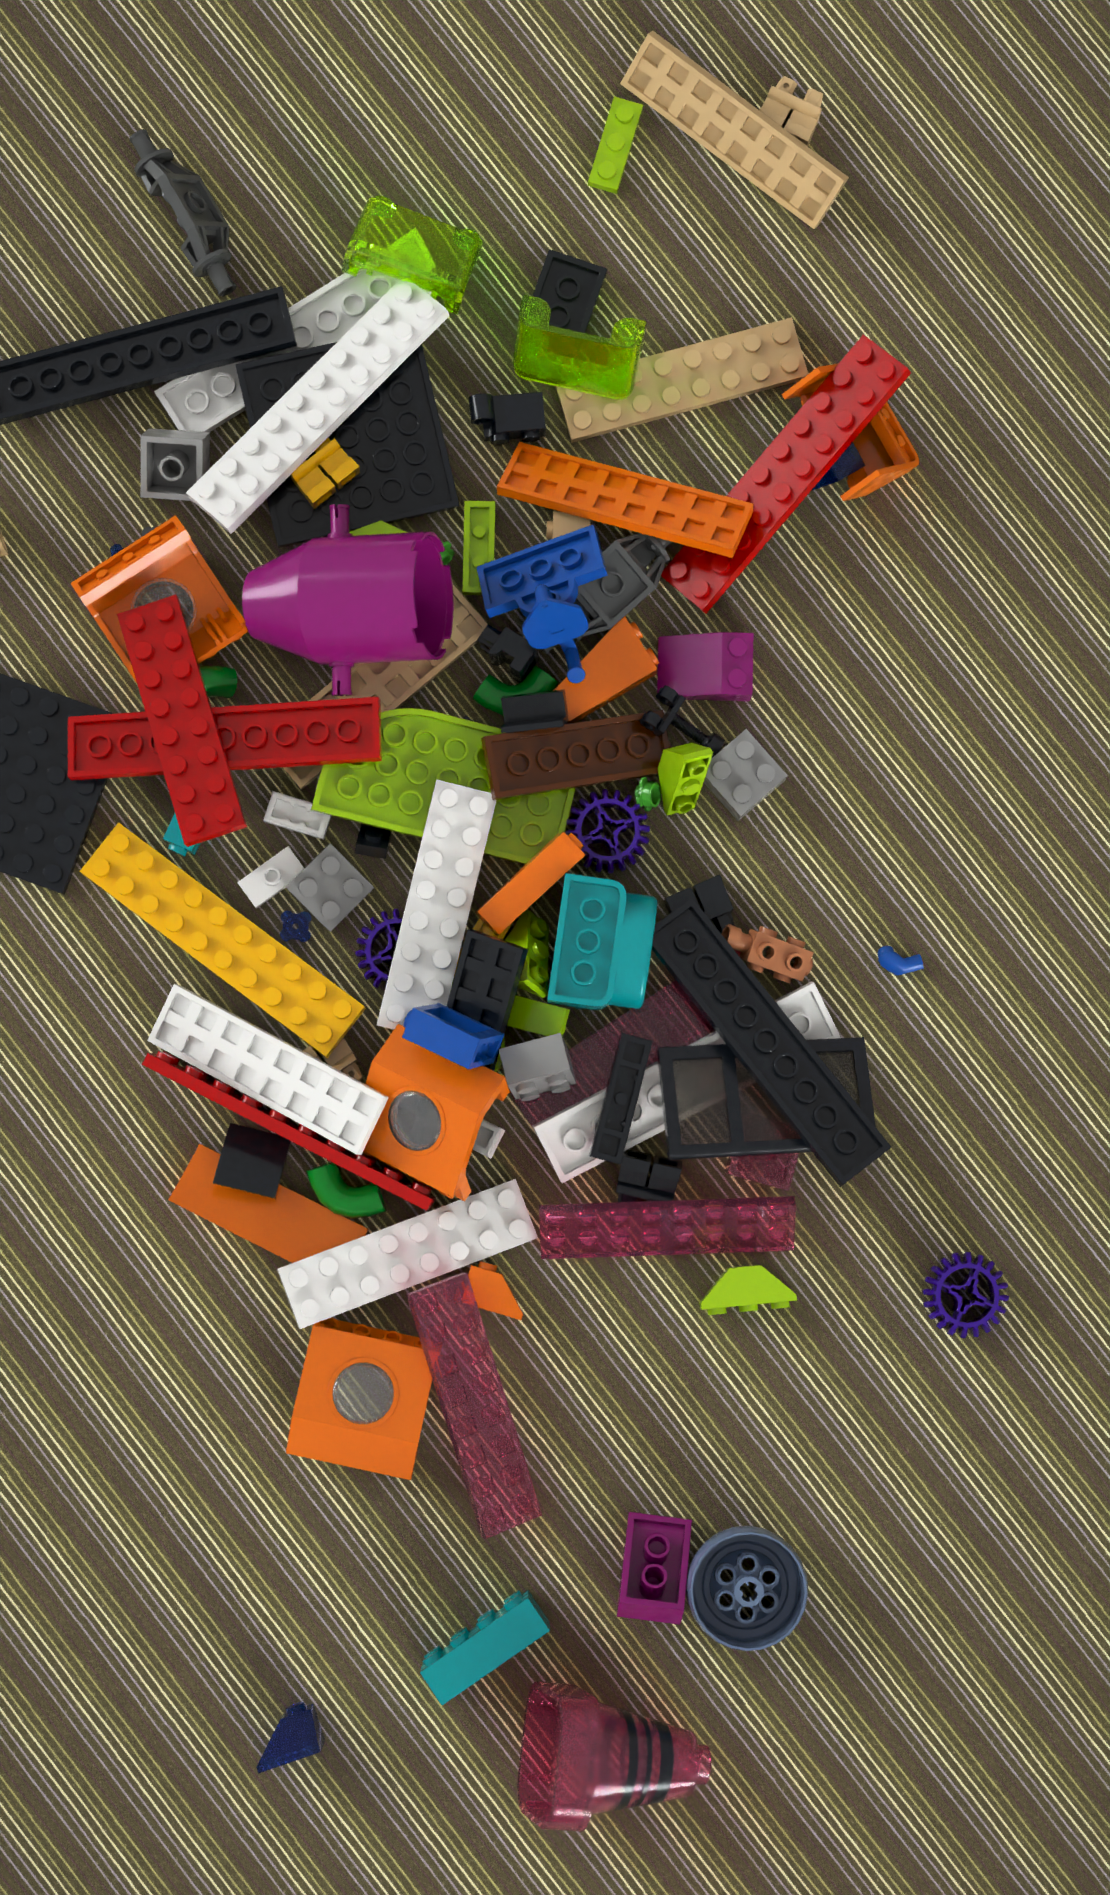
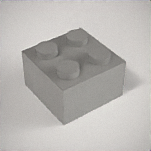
M148 428L141 435L140 497L192 501L186 492L210 469V432Z
M745 729L711 759L704 783L735 819L739 821L779 787L788 775L752 734Z
M561 1033L499 1049L505 1078L515 1100L531 1101L539 1098L540 1093L547 1091L561 1093L569 1090L570 1085L577 1084L569 1051Z

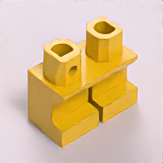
M327 438L314 451L315 454L308 460H305L291 474L292 481L314 509L336 492L335 486L339 490L360 473L359 465L352 457L347 455L335 438L333 440Z

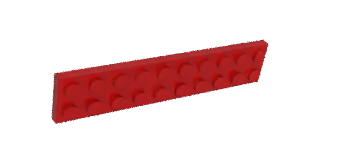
M863 334L835 367V370L828 375L727 494V497L753 503L752 516L733 558L684 545L662 571L661 577L707 614L911 374L910 370Z
M379 697L212 707L230 771L382 761L381 703ZM146 712L68 717V778L71 781L164 775Z
M158 1050L157 1054L147 1053L142 1065L426 1211L432 1207L436 1197L430 1194L432 1191L431 1187L417 1181L410 1184L402 1180L405 1174L400 1171H396L389 1166L383 1170L374 1165L376 1159L364 1153L362 1155H354L329 1139L326 1141L318 1137V1133L301 1124L297 1126L291 1123L289 1117L276 1110L271 1109V1111L262 1108L263 1103L245 1094L242 1097L235 1094V1088L220 1080H214V1082L207 1080L208 1073L197 1067L186 1065L184 1068L178 1065L180 1059L168 1052Z

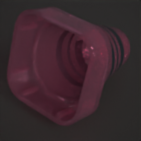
M534 1682L532 1684L525 1708L517 1793L521 1812L541 1829L582 1832L587 1828L591 1815L687 1798L693 1793L696 1785L707 1784L711 1773L710 1749L707 1745H699L692 1731L598 1702L593 1695L574 1684Z

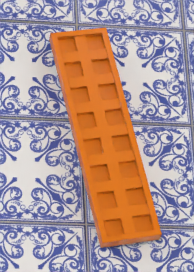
M523 442L518 443L497 485V495L731 558L735 554L753 513V503Z

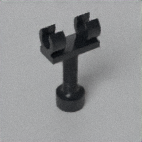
M664 685L663 688L661 687L655 697L664 705L669 706L663 718L652 711L645 712L640 720L641 725L653 731L655 735L660 736L672 724V726L682 731L689 738H692L699 745L711 748L713 758L719 752L725 740L714 732L711 735H706L678 715L677 712L686 698L679 695L669 686Z

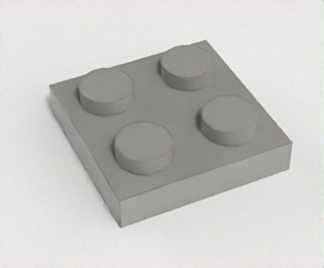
M331 843L285 887L329 932L374 889Z

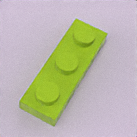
M614 96L589 176L588 186L615 194L618 193L642 114L643 104Z
M464 501L463 595H482L477 566L491 562L495 558V501Z

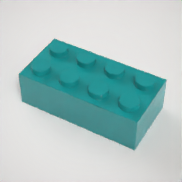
M519 1590L504 1600L505 1604L502 1609L496 1613L493 1609H490L477 1619L476 1627L470 1631L467 1627L461 1629L450 1638V1645L444 1649L439 1645L424 1655L425 1659L422 1661L420 1674L441 1705L450 1701L550 1631L549 1620L529 1590L523 1594Z

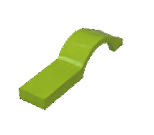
M515 995L507 1026L543 1036L561 1033L563 1037L570 1009Z

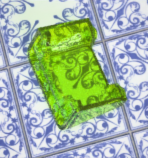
M378 195L375 198H369L365 204L345 251L342 272L356 277L360 269H367L366 274L370 276L373 275L375 270L402 281L415 283L420 288L432 292L431 297L435 300L437 296L441 297L445 301L444 307L448 312L458 315L480 256L483 241L479 238V234L471 229L454 227L394 204L387 197Z
M523 294L513 356V368L520 378L616 400L625 399L632 393L644 346L647 321L633 318L620 319L615 323L609 339L550 326L551 310L548 303L541 298Z

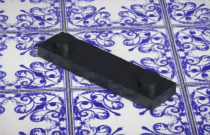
M625 1033L620 1034L589 1153L590 1157L621 1164L653 1041Z

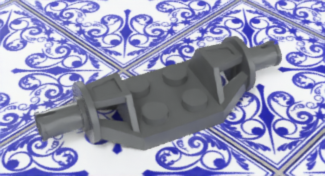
M142 129L130 136L129 140L141 160L136 164L134 172L137 177L142 178L150 196H163L177 215L178 224L188 235L181 246V250L193 266L192 273L195 277L208 275L220 297L232 293L237 286L224 267L232 257L228 249L230 227L202 178L193 171L172 161L174 155L171 149L157 150L147 130ZM213 243L214 251L210 253L209 244Z
M638 533L614 540L602 551L608 576L578 586V596L574 604L580 605L587 620L590 619L591 621L588 622L587 631L583 635L574 638L575 642L578 643L583 636L611 629L657 588L664 566L670 561L665 548L672 543L671 541ZM656 556L657 559L654 561V563L651 565V567H650V568L648 569V571H647L645 568H646L647 565L652 561V559ZM555 646L541 650L545 654H548L549 651L553 649Z

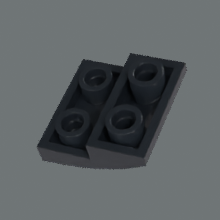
M230 1123L213 1184L276 1199L291 1141L278 1134Z

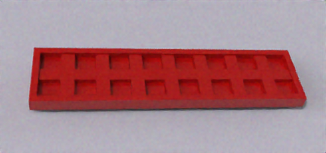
M175 594L118 613L117 617L184 844L189 847L246 828L245 817L178 596Z

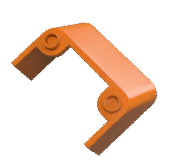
M838 364L817 367L782 394L783 398L800 397L803 406L828 375L835 370ZM888 402L885 403L845 450L853 467L847 472V484L850 489L840 497L843 501L866 496L907 474L919 465V457Z

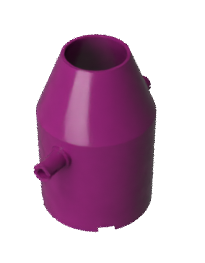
M333 504L329 506L331 533H328L327 537L313 538L251 570L247 574L243 585L242 607L246 627L254 639L315 663L329 665L332 668V696H352L351 668L354 667V663L438 660L446 653V648L442 649L444 639L451 638L453 627V584L450 565H443L440 552L445 551V548L440 538L434 532L353 536L349 530L350 505L338 504V507Z

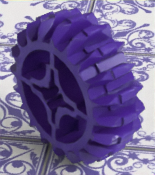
M603 789L602 799L598 800L595 792H591V804L586 799L581 798L579 803L583 810L581 811L575 807L571 810V813L578 819H567V825L574 827L575 830L566 831V834L572 833L584 845L581 850L587 857L584 867L588 869L592 861L597 863L596 873L601 872L602 864L608 865V874H613V864H618L621 872L625 871L624 860L627 859L631 865H635L637 861L632 853L643 856L645 851L638 844L648 845L649 838L640 836L641 833L650 832V826L640 825L641 822L647 820V814L644 813L638 816L635 814L641 807L640 804H635L631 808L628 806L632 799L630 795H627L623 802L619 801V790L614 792L613 799H609L608 790ZM604 808L620 810L628 819L612 820L604 811ZM594 811L598 826L589 832L588 835L582 837V825L587 816ZM603 820L605 825H610V828L611 826L615 829L617 828L613 832L612 842L611 839H606V835L604 838L599 835L603 831ZM633 827V841L621 853L618 836L625 832L626 829ZM603 843L608 847L612 856L599 855L589 849L587 845Z
M393 909V919H388L385 911L381 912V917L384 921L380 924L372 917L370 922L375 928L372 931L365 926L361 929L364 934L368 935V939L357 938V943L365 946V950H357L355 954L357 957H366V960L358 963L359 969L370 967V970L364 974V977L368 980L376 975L377 978L373 983V986L376 988L383 981L387 984L389 975L380 971L376 965L392 962L393 958L390 956V953L394 951L392 937L395 938L396 943L398 939L394 927L401 926L402 918H399L400 913L398 909ZM385 931L388 937L387 947L380 951L379 954L372 956L375 940Z
M971 1252L964 1253L963 1262H961L958 1253H952L953 1264H950L948 1259L943 1257L940 1259L944 1267L943 1270L937 1266L931 1267V1271L937 1275L936 1279L925 1277L924 1281L933 1284L932 1290H922V1294L932 1295V1300L923 1302V1306L926 1308L934 1306L935 1310L930 1312L928 1317L929 1319L941 1317L936 1324L938 1329H942L948 1323V1335L953 1336L958 1327L960 1338H966L968 1328H970L973 1337H978V1326H981L982 1330L988 1333L991 1331L987 1323L988 1320L994 1324L1000 1323L999 1318L994 1315L995 1311L1006 1313V1308L998 1306L999 1300H1009L1008 1295H999V1290L1006 1289L1008 1284L1006 1282L997 1284L996 1280L1002 1277L1003 1273L1002 1271L990 1273L995 1265L993 1261L987 1262L983 1267V1255H977L973 1263ZM970 1268L968 1276H965L962 1283L954 1285L945 1282V1279L954 1271ZM979 1273L984 1277L989 1286L990 1300L980 1295L977 1290ZM965 1286H968V1293L972 1297L979 1299V1301L965 1300L966 1304H963L962 1297L957 1292L952 1291L951 1288L965 1290ZM941 1290L953 1298L952 1316L945 1311L942 1305ZM972 1305L986 1308L978 1318L971 1321H961L963 1314H966V1311Z

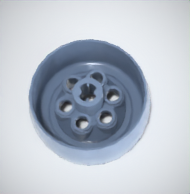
M737 1526L716 1533L705 1541L695 1553L688 1568L686 1594L693 1618L709 1637L730 1649L754 1651L776 1645L790 1635L799 1624L806 1609L808 1583L800 1557L782 1537L760 1527ZM749 1557L754 1560L755 1564L751 1570L742 1568V1561L745 1558ZM724 1569H729L733 1572V1578L730 1581L725 1582L721 1579L720 1574ZM765 1571H772L775 1578L772 1583H765L762 1580V1575ZM748 1582L754 1583L753 1589L755 1594L743 1597V1591L740 1587L744 1583L747 1586ZM727 1593L732 1596V1602L729 1606L720 1604L719 1599L722 1594ZM769 1595L774 1600L769 1607L765 1608L762 1606L761 1600L764 1596ZM743 1607H750L753 1611L752 1616L741 1617V1609Z

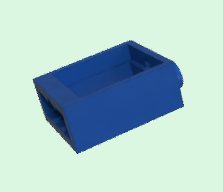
M437 1003L414 1007L409 1011L404 1020L405 1031L402 1038L467 1069H472L494 1063L505 1034Z

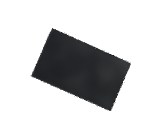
M565 689L503 696L501 698L504 716L501 733L563 727L569 721Z

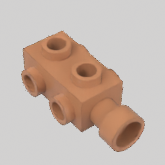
M728 924L722 931L723 937L734 950L741 952L739 957L747 961L746 965L751 970L763 973L764 968L775 971L773 978L790 984L792 978L803 982L804 977L812 969V956L814 952L804 949L805 942L789 936L786 942L776 938L778 932L760 926L758 931L750 929L749 933L745 934L741 928ZM766 946H769L770 948L766 952L767 956L764 957L762 951ZM793 957H796L793 967H791L790 961Z

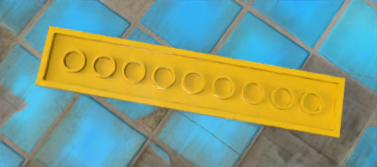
M119 822L80 870L85 877L326 1058L330 1056L366 1009L364 1005Z

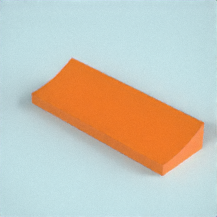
M202 1144L198 1145L186 1170L168 1199L291 1263L363 1237L369 1230L345 1216L334 1214L327 1207L279 1184L276 1199L213 1184L221 1154Z

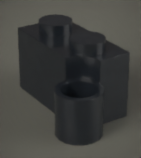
M543 392L499 396L482 393L471 395L468 398L470 422L475 425H483L484 442L491 441L493 445L507 444L510 439L535 442L540 440V437L546 436Z

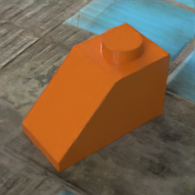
M479 1261L478 1266L471 1265L460 1302L522 1320L523 1312L503 1274L496 1272L498 1266Z

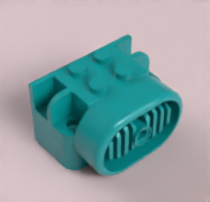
M565 873L547 1003L591 1010H601L607 1007V1005L634 1009L641 1008L644 1004L657 914V899L654 896L627 893L624 886L615 880Z

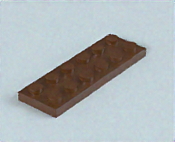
M663 710L652 711L663 718ZM645 713L565 724L563 727L484 736L481 738L492 800L658 775V765L663 749L670 748L667 729L664 734L660 736L655 735L653 731L646 729L640 723Z

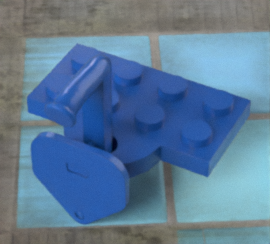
M593 524L477 566L485 610L489 618L520 608L522 614L527 617L522 624V632L528 644L536 649H546L560 644L568 666L567 678L572 683L582 682L586 675L574 638L583 635L588 629V620L582 607L574 604L578 596V586L608 576L598 534Z

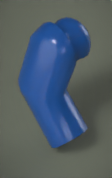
M887 945L882 946L878 950V962L881 967L893 975L898 976L924 969L920 954L903 958L894 952L893 947Z

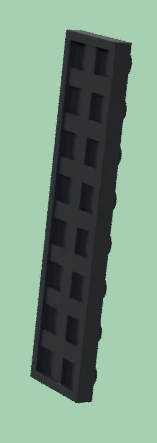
M474 929L467 930L446 1007L505 1034L528 949ZM499 1051L497 1053L494 1063L485 1065V1067L493 1071L495 1070V1066L499 1056ZM424 1094L421 1096L408 1146L416 1149L430 1148L437 1141L441 1131L439 1111L433 1101Z

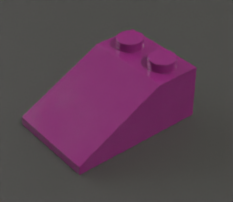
M717 632L658 637L657 693L661 687L663 688L666 685L674 689L679 695L685 697V700L750 701L753 693L754 633Z
M635 1512L628 1513L616 1617L680 1625L685 1604L692 1520Z

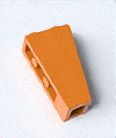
M623 617L581 660L582 668L586 674L582 682L572 683L566 677L554 689H565L569 719L566 724L578 722L657 674L658 669L656 665L659 664V661L651 648H644L640 641L643 635L634 621L629 623L627 618Z
M565 832L557 834L488 899L475 914L495 935H500L585 856L581 850L584 845L572 833L569 835Z

